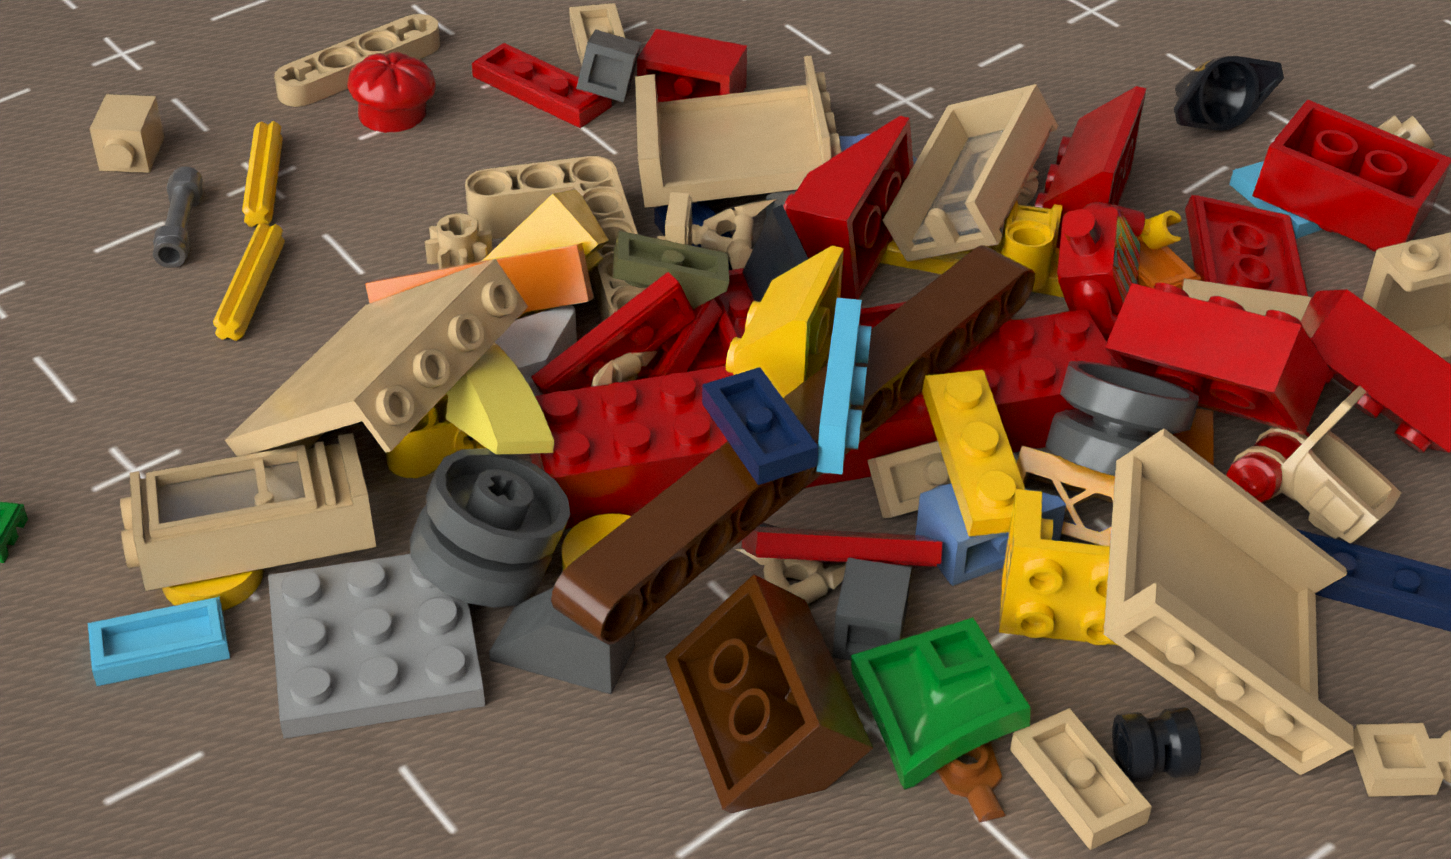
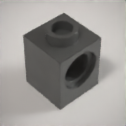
M595 29L587 42L576 89L624 102L631 87L642 43Z
M853 558L847 559L835 615L832 658L851 661V655L902 639L907 614L912 567Z

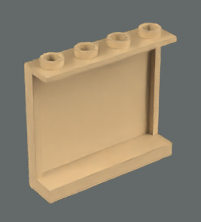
M804 56L807 85L658 103L655 74L635 76L638 163L645 208L668 205L670 192L689 193L690 197H692V202L797 190L807 173L841 153L834 113L831 112L830 96L826 90L824 72L815 73L812 56Z
M496 259L367 304L228 436L225 442L237 457L305 445V448L309 449L325 432L363 421L385 453L390 452L528 306Z
M1164 428L1118 459L1115 471L1104 635L1299 775L1353 749V726L1318 700L1316 593L1346 576V568Z

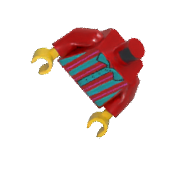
M1102 202L1090 203L1083 207V209L1067 212L1063 216L1057 277L1069 311L1087 309L1104 339L1108 341L1131 283L1138 284L1141 242L1138 237L1141 235L1144 243L1151 249H1160L1181 240V237L1170 234L1167 227L1181 222V216L1177 212L1169 210L1146 219L1142 211Z

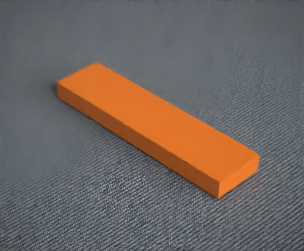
M582 243L495 258L527 304L528 308L523 313L583 303L594 299ZM489 260L367 282L365 285L369 303Z

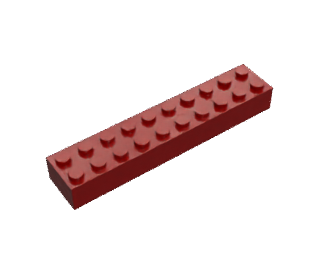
M1083 309L1026 319L1009 320L945 373L984 370L1011 450L1014 453L1020 452L1022 446L1033 449L1046 447L1055 413L1076 409L1060 395L1070 361H1087L1116 367L1121 366L1105 349L1106 340L1088 310ZM726 366L535 396L553 436L554 448L553 453L530 454L533 464L557 481L568 497L571 515L565 529L573 528L578 523L597 515H634L725 444L727 439L702 404V384L732 376L733 373L727 372ZM922 392L861 441L858 449H852L845 455L842 475L823 473L806 488L872 477L867 460L937 441Z

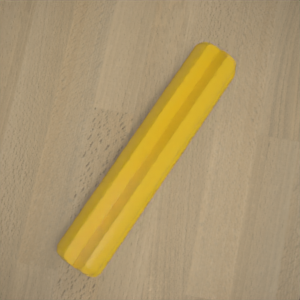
M261 121L254 127L242 211L245 214L244 222L250 227L261 223L268 225L273 218L283 137L280 134L281 126L275 121L269 124Z
M261 223L256 227L213 320V324L217 328L215 334L218 338L222 340L230 338L237 341L244 336L285 243L284 238L281 236L283 229L279 225L269 226Z

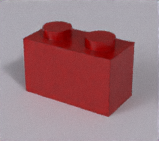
M656 29L637 57V76L655 74L658 103L743 93L747 85V45Z

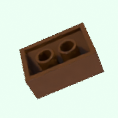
M755 574L665 656L724 811L736 813L826 790L873 749L806 600Z

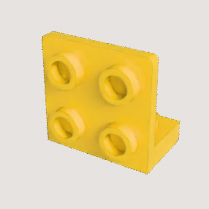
M1016 489L1001 576L999 633L1024 635L1030 638L1043 637L1088 642L1094 645H1117L1104 635L1110 546L1052 540L1053 520L1042 518V492Z

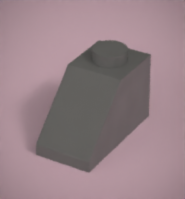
M553 588L513 608L489 651L490 661L612 694L635 648L634 630L615 644L607 645L553 608L551 602Z

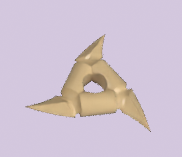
M777 199L734 207L735 210L729 208L704 220L703 226L692 224V243L696 246L701 244V247L705 249L728 253V260H730L732 269L744 268L753 250L751 249L754 226L752 217H755L766 206ZM736 230L732 238L721 236L727 231Z
M658 352L626 353L615 360L612 359L594 376L591 387L636 380L639 377L637 374L640 372L641 366H647Z
M735 549L749 556L760 565H764L765 580L805 599L807 604L826 595L828 588L834 590L843 581L847 564L824 569L823 563L816 560L758 558L746 552L745 549ZM786 578L798 579L801 582L790 585Z

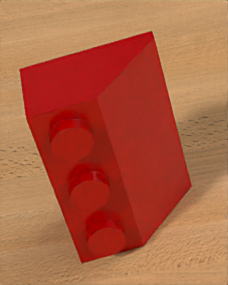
M1136 86L1079 118L1072 137L1063 136L1056 164L1052 163L1049 168L1044 193L1039 192L1034 206L1051 209L1054 204L1063 205L1056 248L1060 249L1063 216L1067 212L1083 209L1086 205L1094 202L1120 204L1132 172L1147 88Z
M1348 289L1317 291L1309 301L1301 322L1330 369L1325 384H1329L1333 378L1351 391L1349 395L1361 386L1366 393L1354 407L1374 419L1380 413L1398 425L1394 435L1420 453L1424 454L1428 448L1449 453L1451 451V364Z

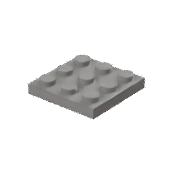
M411 554L268 575L279 717L283 739L485 706L484 689L469 603L442 592L426 579L411 558Z

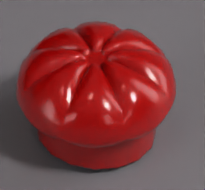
M391 52L386 55L384 53H376L367 56L351 69L347 87L352 98L358 102V118L363 126L373 131L389 133L408 130L422 122L426 116V101L430 100L435 94L436 81L432 70L419 58L410 57L400 52Z

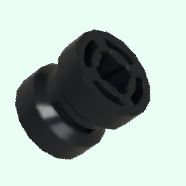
M1188 708L1164 709L1158 717L1146 718L1139 712L1117 714L1114 718L1112 742L1115 761L1132 783L1149 781L1155 773L1166 772L1174 778L1195 776L1199 772L1201 765L1200 736L1193 714Z

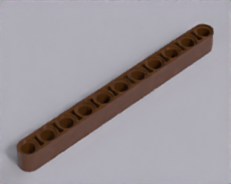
M980 245L872 328L868 364L856 363L858 367H867L863 406L851 404L850 408L862 410L859 443L922 392L925 375L944 374L1018 313L1027 302L1035 283L1034 271L985 245ZM828 363L783 398L817 446ZM727 441L573 561L562 572L553 588L551 597L553 608L607 645L615 644L823 473L816 472V466L758 485ZM846 448L845 455L852 449Z

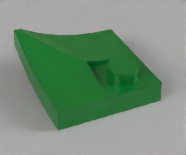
M974 617L851 655L852 675L876 721L904 790L914 787L923 779L963 754L1006 734L1030 726V705Z

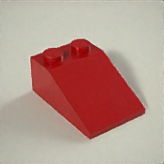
M899 116L807 173L797 191L791 193L785 201L784 209L809 258L830 246L844 248L840 298L859 299L883 258L887 246L893 240L882 220L914 166L909 117Z

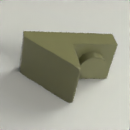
M618 231L613 256V278L624 280L626 283L638 288H647L665 273L669 272L679 281L692 309L727 291L729 285L728 253Z

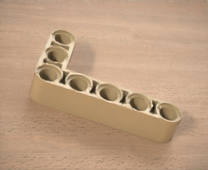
M587 156L483 169L469 175L465 182L468 215L478 220L479 231L491 230L492 239L508 237L552 194L574 189L581 194L609 240L598 250L604 259L589 273L602 321L646 289L638 288L626 283L624 280L613 278V256L618 231L638 233L616 166L612 161L599 156Z

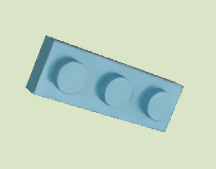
M836 299L820 418L816 472L842 475L845 449H858L862 410L850 408L851 404L863 406L867 367H858L856 363L868 364L872 326L860 325L862 300Z

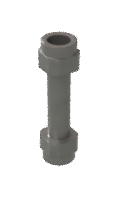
M179 167L170 175L166 187L170 202L165 226H161L156 230L153 239V258L158 264L167 268L181 266L190 251L191 245L187 225L191 208L199 205L203 193L202 175L191 167Z

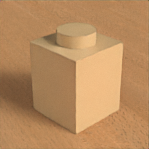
M105 95L90 127L99 171L150 173L164 140L156 96Z

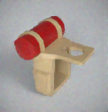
M1361 386L1354 390L1311 435L1307 431L1305 435H1301L1276 427H1271L1259 435L1254 446L1240 452L1235 457L1226 474L1228 478L1259 502L1270 500L1280 493L1285 494L1310 512L1308 520L1315 527H1318L1335 539L1340 537L1350 544L1377 524L1394 507L1401 495V492L1385 476L1330 431L1366 393Z

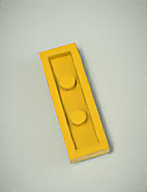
M984 370L925 375L922 394L968 536L1009 532L1016 489L1025 490Z

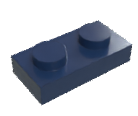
M761 367L702 384V404L758 485L817 466L819 447Z

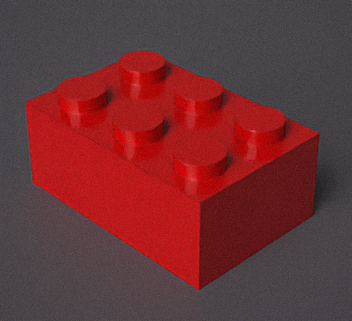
M1307 99L1270 144L1252 196L1316 223L1325 231L1339 233L1360 242L1376 252L1378 248L1411 241L1435 204L1451 166V158Z
M1160 282L1156 283L1154 288L1131 283L1105 346V349L1122 368L1174 383L1199 396L1198 406L1305 435L1330 372L1329 367L1317 350L1316 344L1312 342L1303 328L1302 322L1296 317L1277 310H1268L1265 316L1248 312L1237 302L1220 296H1211L1208 302L1191 298L1184 290Z

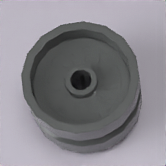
M1070 361L1060 395L1076 409L1055 413L1045 446L1054 454L1070 462L1115 476L1116 461L1163 428L1171 434L1189 431L1196 413L1199 396L1174 383L1129 369L1095 362Z
M487 448L462 449L444 457L435 470L426 494L427 503L420 512L410 537L411 558L426 579L442 592L464 602L493 608L519 605L535 596L552 560V553L571 515L568 497L555 479L537 465L513 454L496 455Z

